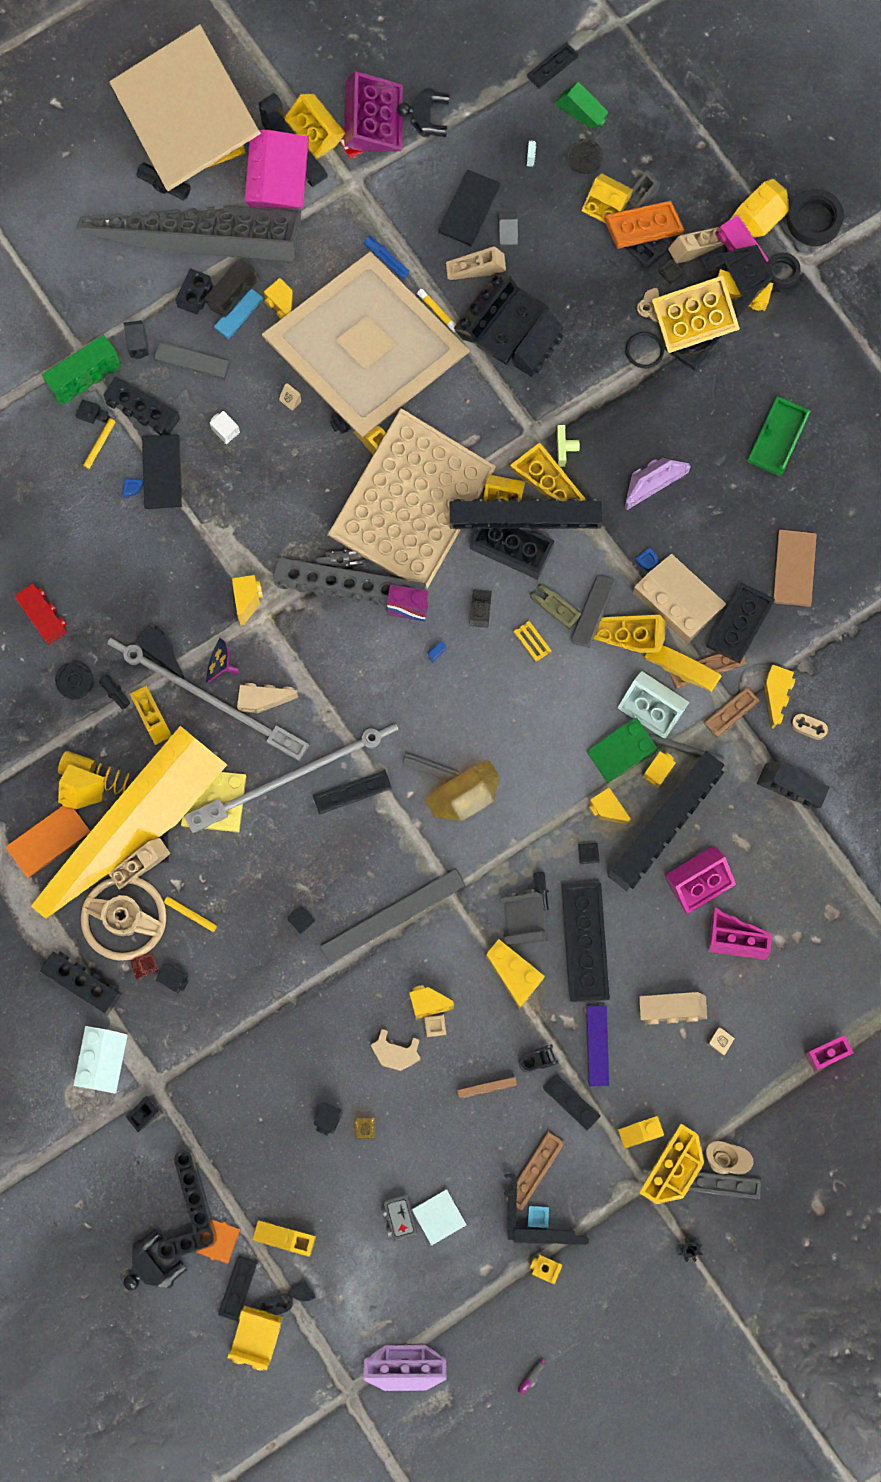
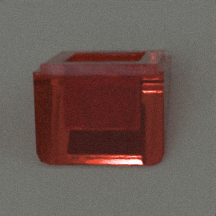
M153 953L135 957L131 960V966L136 979L159 971Z

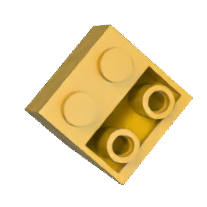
M600 174L595 178L582 211L605 223V215L624 211L633 189L604 174Z

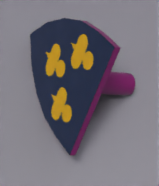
M219 638L211 655L206 683H209L224 671L234 675L238 674L239 669L230 665L231 652L226 641Z

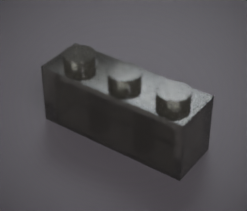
M238 259L208 293L204 301L211 311L226 318L258 282L260 277L253 266Z

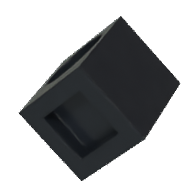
M166 963L156 979L158 983L178 994L180 990L184 991L189 982L187 980L188 976Z

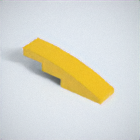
M663 645L660 652L646 653L644 656L647 661L679 676L681 680L711 692L722 677L721 674Z

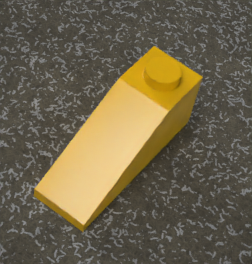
M147 685L130 693L154 744L156 745L170 738L172 735Z

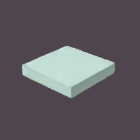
M447 1189L412 1209L431 1245L466 1226Z

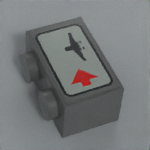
M407 1195L383 1201L385 1206H381L383 1217L388 1218L390 1226H386L389 1238L397 1241L418 1235Z

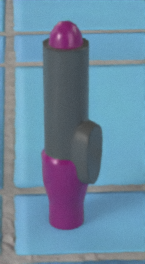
M544 1359L538 1361L524 1379L518 1390L519 1393L524 1395L529 1388L536 1384L537 1376L545 1366Z

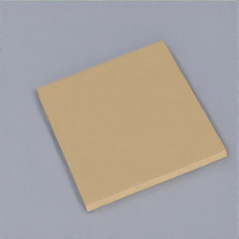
M201 25L196 26L109 81L167 191L261 134Z
M401 408L327 535L399 579L426 583L428 588L461 530L450 529V501L455 499H463L465 501L478 499L486 486L488 475H492L496 466Z

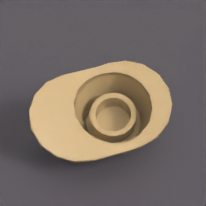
M715 1141L709 1144L706 1149V1156L710 1167L719 1174H727L729 1172L744 1174L750 1171L753 1166L751 1153L742 1147Z

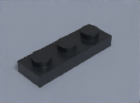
M558 1075L544 1088V1091L586 1131L601 1117Z

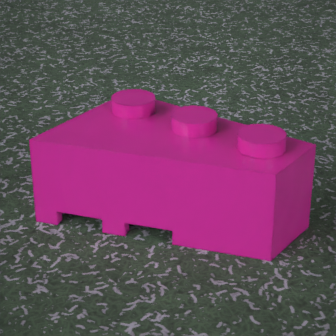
M714 908L711 916L708 952L767 960L771 950L772 934L751 924L748 925L737 920L738 918L731 917L721 912L720 909Z

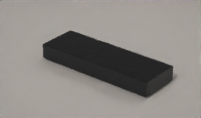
M566 42L527 74V78L540 89L578 58V53Z
M238 1256L218 1315L238 1322L258 1264L257 1261Z

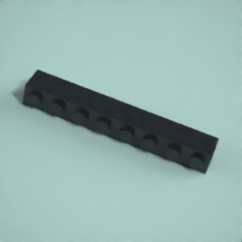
M455 499L450 501L449 506L450 529H601L602 501H597V499H587L586 501H578V499H568L567 501H559V499H549L548 501H540L539 499H530L529 501H521L520 499H511L510 501H503L501 499H493L491 501Z

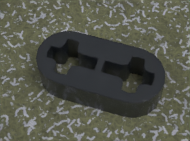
M285 1293L259 1301L255 1309L259 1310L262 1308V1303H265L266 1306L273 1305V1309L268 1310L267 1313L279 1315L291 1310L294 1303L292 1297ZM281 1297L290 1301L286 1309L283 1306L276 1307L275 1305L281 1302Z

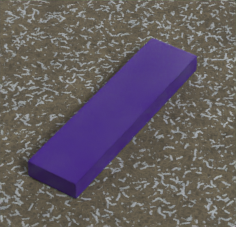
M587 1006L589 1086H609L607 1006Z

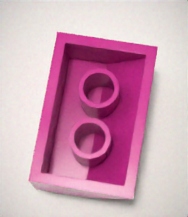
M712 846L665 875L670 889L686 914L736 885L725 856L715 846Z

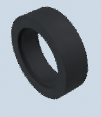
M822 189L806 190L800 193L791 204L787 216L789 231L802 244L808 246L828 244L835 239L843 224V206L838 198L828 191ZM808 204H820L830 211L833 223L824 231L813 232L806 229L800 223L798 212Z

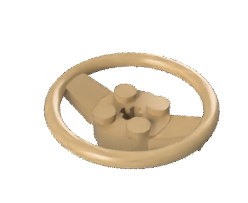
M112 878L98 884L89 893L81 911L82 932L89 945L104 957L113 960L138 958L149 952L162 937L166 925L164 901L159 892L150 883L141 878H136L130 884L142 887L153 897L158 908L159 920L142 912L138 904L128 896L119 895L111 900L95 899L104 889L115 885ZM125 911L126 918L120 921L117 915ZM89 915L103 921L106 929L114 935L130 936L136 932L153 937L143 947L132 952L119 953L110 951L101 946L93 937L89 927Z

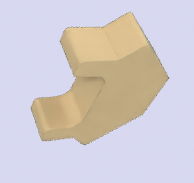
M382 1029L378 1041L371 1044L372 1050L383 1067L403 1071L421 1060L417 1053L419 1039L413 1038L409 1048L388 1043L386 1041L388 1031Z

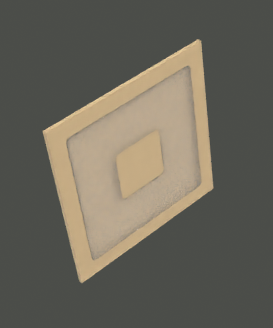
M371 251L262 334V337L361 438L470 352Z

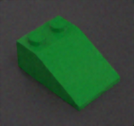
M636 717L589 749L587 753L608 784L655 755L658 748Z

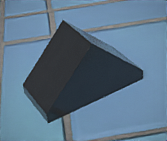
M145 1096L126 1118L136 1131L140 1132L163 1112L151 1097Z

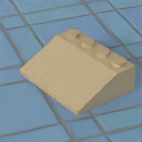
M672 554L651 570L633 590V594L653 613L660 615L665 620V624L687 644L726 606V603Z

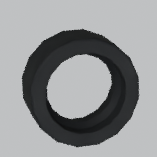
M774 254L767 262L771 271L776 263H785L793 269V275L787 280L775 277L770 283H773V288L778 290L791 288L797 282L800 275V263L792 254Z

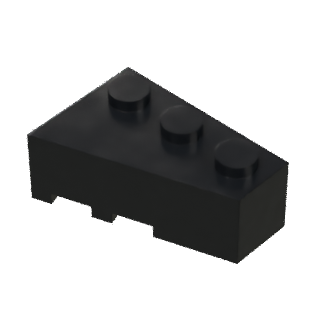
M783 761L765 763L757 781L758 785L785 796L792 801L801 803L804 808L809 810L822 807L830 788Z

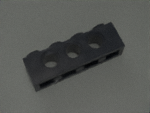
M114 377L103 394L109 407L122 410L121 412L125 416L136 418L141 425L152 427L159 435H170L180 420L179 413L176 410ZM124 397L129 398V400L126 402L121 401ZM139 406H145L143 410H137ZM154 415H161L159 419H152Z
M52 952L40 972L108 1015L121 996L117 993L118 988L110 983L107 986L101 983L102 978L93 972L91 975L84 972L86 968L78 962L75 964L68 961L70 957L64 953L59 952V954ZM68 966L70 968L69 974L62 976V968ZM80 977H85V985L78 987L77 980ZM97 987H101L103 990L102 995L94 997L93 991Z

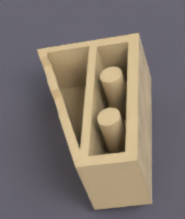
M699 992L640 996L641 1020L647 1022V1025H657L659 1021H666V1023L672 1024L678 1023V1020L698 1022V1020L707 1019L706 996Z

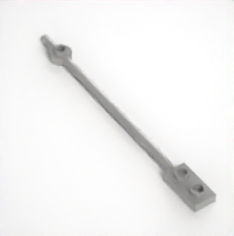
M113 638L109 639L107 644L124 653L127 663L131 665L143 664L269 737L266 741L267 744L300 762L309 748L308 743L278 726H275L274 730L267 728L144 657L143 651L139 646L129 645L127 647ZM133 653H136L137 657L134 659L131 658V655Z
M396 723L380 731L367 729L363 733L361 740L227 803L222 804L220 799L184 815L192 834L227 818L226 811L359 748L364 746L369 749L376 748L380 744L381 738L399 729ZM373 735L375 737V740L370 741L368 739V736Z

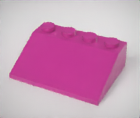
M259 130L261 134L251 139L249 143L245 202L250 207L303 209L309 137L271 130Z

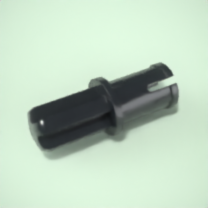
M105 675L99 680V684L107 691L108 697L112 698L121 709H126L130 705V701L121 692V687H117L109 675Z
M536 872L533 874L535 891L542 894L544 911L549 910L547 898L549 890L546 889L545 873Z

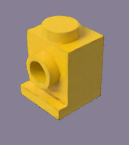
M541 1255L538 1258L534 1257L530 1265V1269L533 1270L532 1275L552 1284H555L562 1267L561 1264ZM548 1265L549 1271L544 1273L541 1267Z

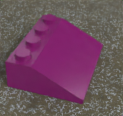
M356 71L346 80L345 147L360 151H402L403 117L397 113V106L403 103L402 84Z

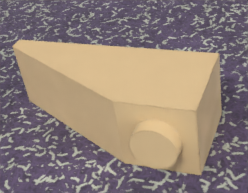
M495 246L446 262L449 280L491 276L495 273L506 271L504 253Z

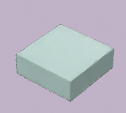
M529 141L527 166L534 165L535 141Z

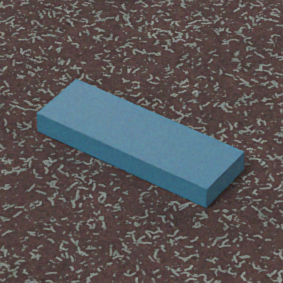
M248 287L218 321L214 329L229 340L263 301V297Z

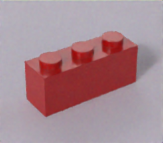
M31 584L14 596L48 646L67 634L64 628L67 626L61 616L59 618L56 617L54 612L57 610L51 602L46 603L44 600L46 595L40 587L36 588L34 584Z

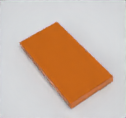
M671 201L608 214L604 217V221L617 249L680 235L684 232V228Z
M62 806L5 848L29 879L86 838L91 831L74 808Z

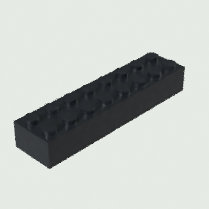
M706 751L611 870L609 878L625 891L629 888L634 889L642 878L640 874H646L652 866L653 857L657 860L665 849V842L669 844L677 833L676 828L681 829L689 818L687 814L690 813L692 815L701 803L699 799L704 800L713 788L711 784L716 785L724 774L722 769L725 765Z

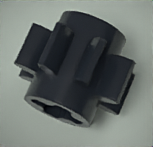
M337 412L332 415L333 421L330 423L335 432L339 430L343 434L352 428Z
M684 1238L685 1244H678L682 1248V1252L678 1255L686 1256L685 1262H688L689 1258L697 1262L696 1256L703 1255L699 1252V1248L703 1245H697L695 1243L696 1238H693L691 1242ZM688 1244L695 1247L693 1255L686 1253Z

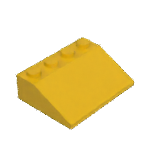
M724 276L652 299L668 353L740 329Z

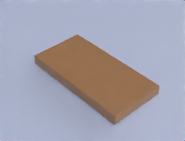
M788 530L778 531L773 592L774 603L811 606L816 533Z

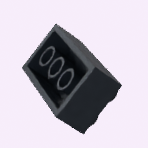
M477 529L470 542V549L538 580L554 548L555 540L530 529Z

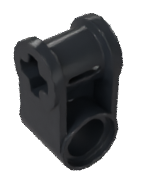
M550 1044L523 1055L519 1061L520 1069L523 1072L529 1073L558 1064L559 1062L555 1059L552 1051L553 1045ZM525 1058L533 1060L534 1065L532 1068L525 1067L523 1063Z

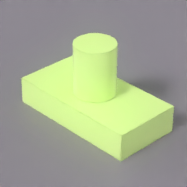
M558 425L557 460L559 467H565L566 451H579V440H566L565 425Z

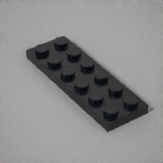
M601 883L562 885L570 1003L610 1000Z

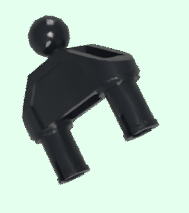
M426 88L414 98L412 107L408 103H400L397 106V113L401 117L412 114L411 124L422 137L428 138L430 135L446 138L447 126L435 125L430 122L431 104L449 105L450 93L434 92L432 88Z
M155 1228L142 1240L138 1239L133 1243L132 1269L136 1274L126 1276L123 1281L124 1287L129 1291L137 1289L140 1280L147 1285L171 1288L174 1281L188 1270L186 1266L180 1268L183 1265L180 1260L166 1272L155 1262L148 1253L149 1249L162 1239L160 1234L155 1236L159 1233Z

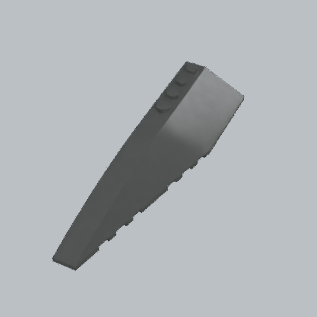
M229 205L224 206V209L215 210V207H207V210L197 211L196 208H189L185 212H181L179 209L150 211L149 215H140V212L132 213V216L124 217L121 214H114L110 218H105V215L80 217L76 229L80 232L114 241L167 251L244 257L249 259L295 261L302 210Z

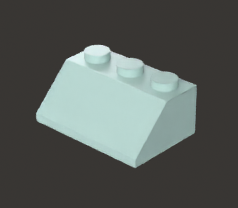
M641 671L628 689L618 709L633 719L637 717L642 725L666 739L690 702Z
M85 1026L74 1086L116 1094L128 1035Z

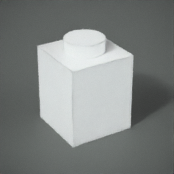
M224 411L212 417L210 422L211 429L225 444H228L240 433L238 425Z

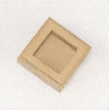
M444 1015L424 1017L427 1037L446 1035Z

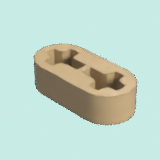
M798 714L792 720V728L796 732L810 738L821 740L828 732V727L824 722L805 714ZM802 719L804 720L803 724L805 725H803L802 727H798V723L796 721ZM818 726L821 727V731L823 732L819 735L816 734L815 730Z

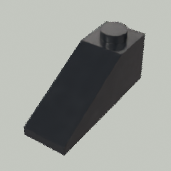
M148 625L135 641V644L144 653L183 679L184 675L163 635L164 632L157 626L153 628Z

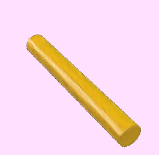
M109 418L83 464L85 468L90 469L115 425V420Z
M166 897L164 903L208 930L212 932L216 930L217 925L172 898Z

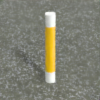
M420 289L417 294L455 332L454 326L456 324L423 289Z

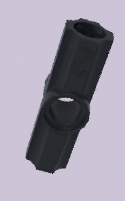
M145 162L139 165L136 173L137 178L151 184L155 190L162 194L167 192L182 201L188 198L191 190L190 185L182 182L167 191L155 167Z

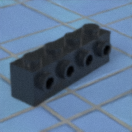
M495 273L487 285L480 291L477 298L454 326V330L462 340L475 344L479 342L519 289L511 276Z

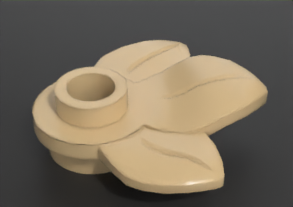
M657 288L648 290L645 293L644 300H641L637 306V311L641 316L649 317L654 322H658L652 299L659 297ZM648 307L649 310L645 311L643 310V308Z

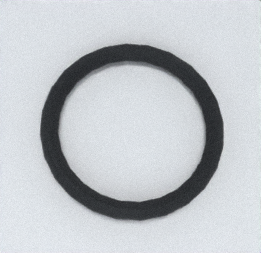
M640 332L633 335L628 340L625 348L628 360L634 366L643 369L656 366L664 355L662 341L656 335L649 332ZM650 336L658 342L660 355L655 362L643 365L632 359L629 347L631 342L637 337Z

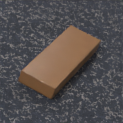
M746 687L704 722V725L717 738L758 704L760 700Z
M516 1077L457 1090L458 1098L462 1099L515 1087L517 1085Z

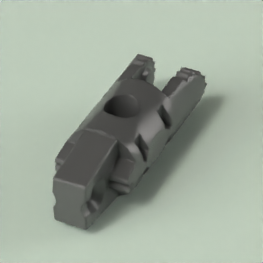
M351 549L325 552L326 556L316 557L317 565L327 564V566L335 568L365 565V560L362 559L350 561V554H358ZM342 556L344 560L339 562L337 557Z

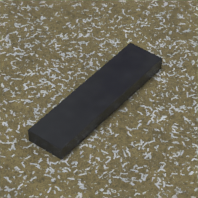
M384 770L313 795L320 815L391 790L392 787Z

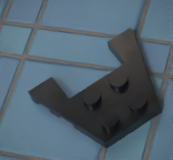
M758 245L701 258L709 274L727 265L741 293L740 297L731 301L736 319L775 278Z

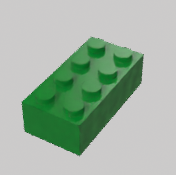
M103 334L43 373L42 377L48 390L61 406L62 404L69 403L77 394L86 392L88 387L94 383L101 382L108 374L115 373L121 366L116 350Z

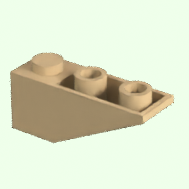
M719 227L678 236L668 248L676 264L690 261L724 245L717 237L716 231Z
M245 683V685H240L237 708L240 712L260 713L298 698V692L292 687L278 689L273 685L257 687L256 684Z
M160 838L149 841L112 870L109 875L120 890L170 855V852Z

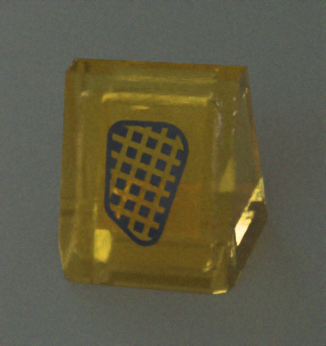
M355 1118V1139H375L376 1119Z

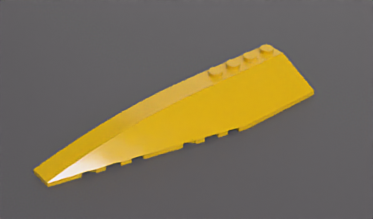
M180 726L74 851L31 907L47 919L83 891L97 883L101 878L108 875L147 842L158 839L169 829L176 826L227 764Z

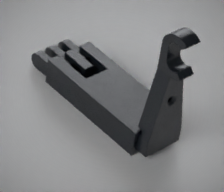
M513 1174L504 1175L505 1178H512L513 1180L512 1191H505L503 1193L509 1196L508 1240H513L514 1243L587 1245L589 1243L588 1237L576 1236L574 1230L517 1229V1178Z

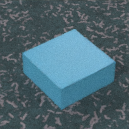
M529 1206L528 1227L548 1228L549 1207Z

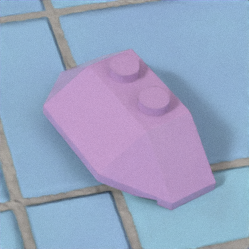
M662 458L658 461L657 459L651 461L647 465L648 467L643 470H636L631 477L625 509H630L689 473L691 467L689 463Z
M426 1345L384 1346L370 1357L364 1359V1381L384 1391H426L446 1380V1359Z

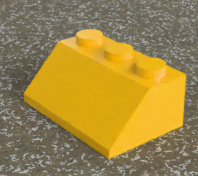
M301 94L285 116V121L297 135L309 137L308 149L316 159L336 147L346 134L315 94Z

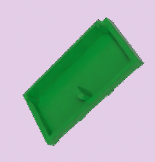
M777 396L747 462L782 476L811 410Z

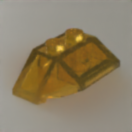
M487 761L473 766L440 786L424 801L434 817L463 821L494 802L500 776L492 763Z

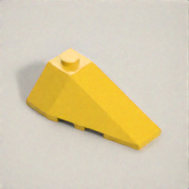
M660 615L602 617L594 640L638 653H658L665 640V620Z

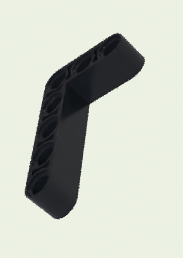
M273 92L259 102L261 122L265 130L296 134L285 121L283 104L276 93ZM308 149L305 180L311 187H314L326 179L328 175L323 166Z
M185 1150L176 1153L174 1162L193 1232L160 1243L157 1248V1254L164 1260H172L212 1247L217 1240L195 1156ZM184 1154L189 1156V1162L186 1165H182L180 1162ZM188 1174H193L195 1177L191 1185L186 1183V1176ZM198 1193L200 1201L194 1205L191 1202V1197L193 1194ZM199 1213H203L206 1217L203 1224H199L196 1220ZM206 1232L211 1235V1241L208 1244H204L202 1241V1235ZM187 1238L192 1242L189 1250L183 1248V1241ZM166 1245L172 1247V1254L170 1256H166L163 1252Z

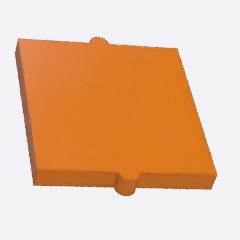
M212 1220L217 1235L216 1243L212 1247L197 1251V1253L208 1256L211 1260L216 1259L228 1264L240 1229L229 1226L226 1222L221 1223ZM208 1232L202 1236L204 1244H208L211 1241V1235Z

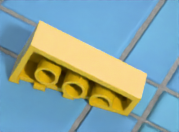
M540 442L510 465L511 471L548 499H559V501L578 499V501H586L585 497Z

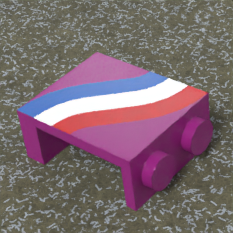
M390 585L387 601L388 616L425 621L428 609V591Z

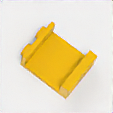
M244 1305L228 1358L237 1364L246 1363L252 1365L251 1367L256 1370H267L283 1317Z

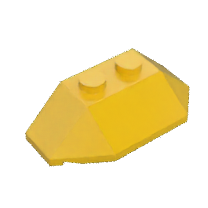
M774 179L764 182L739 206L731 219L739 215L753 238L765 236L789 212L787 190Z
M682 1124L679 1125L647 1176L639 1192L641 1195L655 1204L684 1198L704 1164L697 1133Z

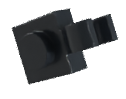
M83 399L75 415L77 419L94 424L95 420L107 423L110 418L108 412L100 410L98 404Z

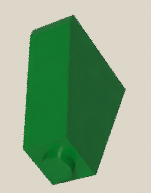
M579 82L565 89L554 102L557 107L590 129L596 126L600 127L606 121L604 117L608 114V111Z

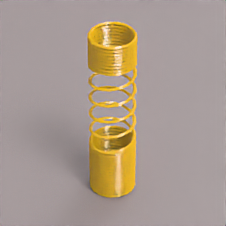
M65 751L59 762L58 774L63 775L68 764L94 773L96 763L95 760ZM99 763L96 771L97 775L100 771L102 763ZM109 766V767H108V770H107V772H106V776H105V783H104V788H105V790H106V791H109V790L114 786V793H115V794L120 793V792L122 791V789H123V793H124V792H125L126 782H127V780H128L130 774L127 773L126 778H125V782H124L122 788H121L118 792H116V791H115V787H116V781H117L118 776H119V774H120V769H119V770L117 771V774H116V777H115V780H114L113 784L111 785V787H110L109 789H106V780H107V777H108L109 772H110V769H111V766Z

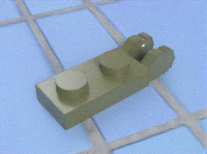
M539 584L538 590L547 598L543 600L537 594L531 593V599L570 630L582 614L554 591L551 592L544 585Z

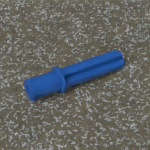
M371 235L366 238L363 244L374 253L375 257H379L401 278L407 277L409 270L385 249L386 246L378 243Z

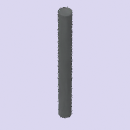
M650 734V738L655 744L700 758L706 752ZM710 753L720 762H723L724 757Z

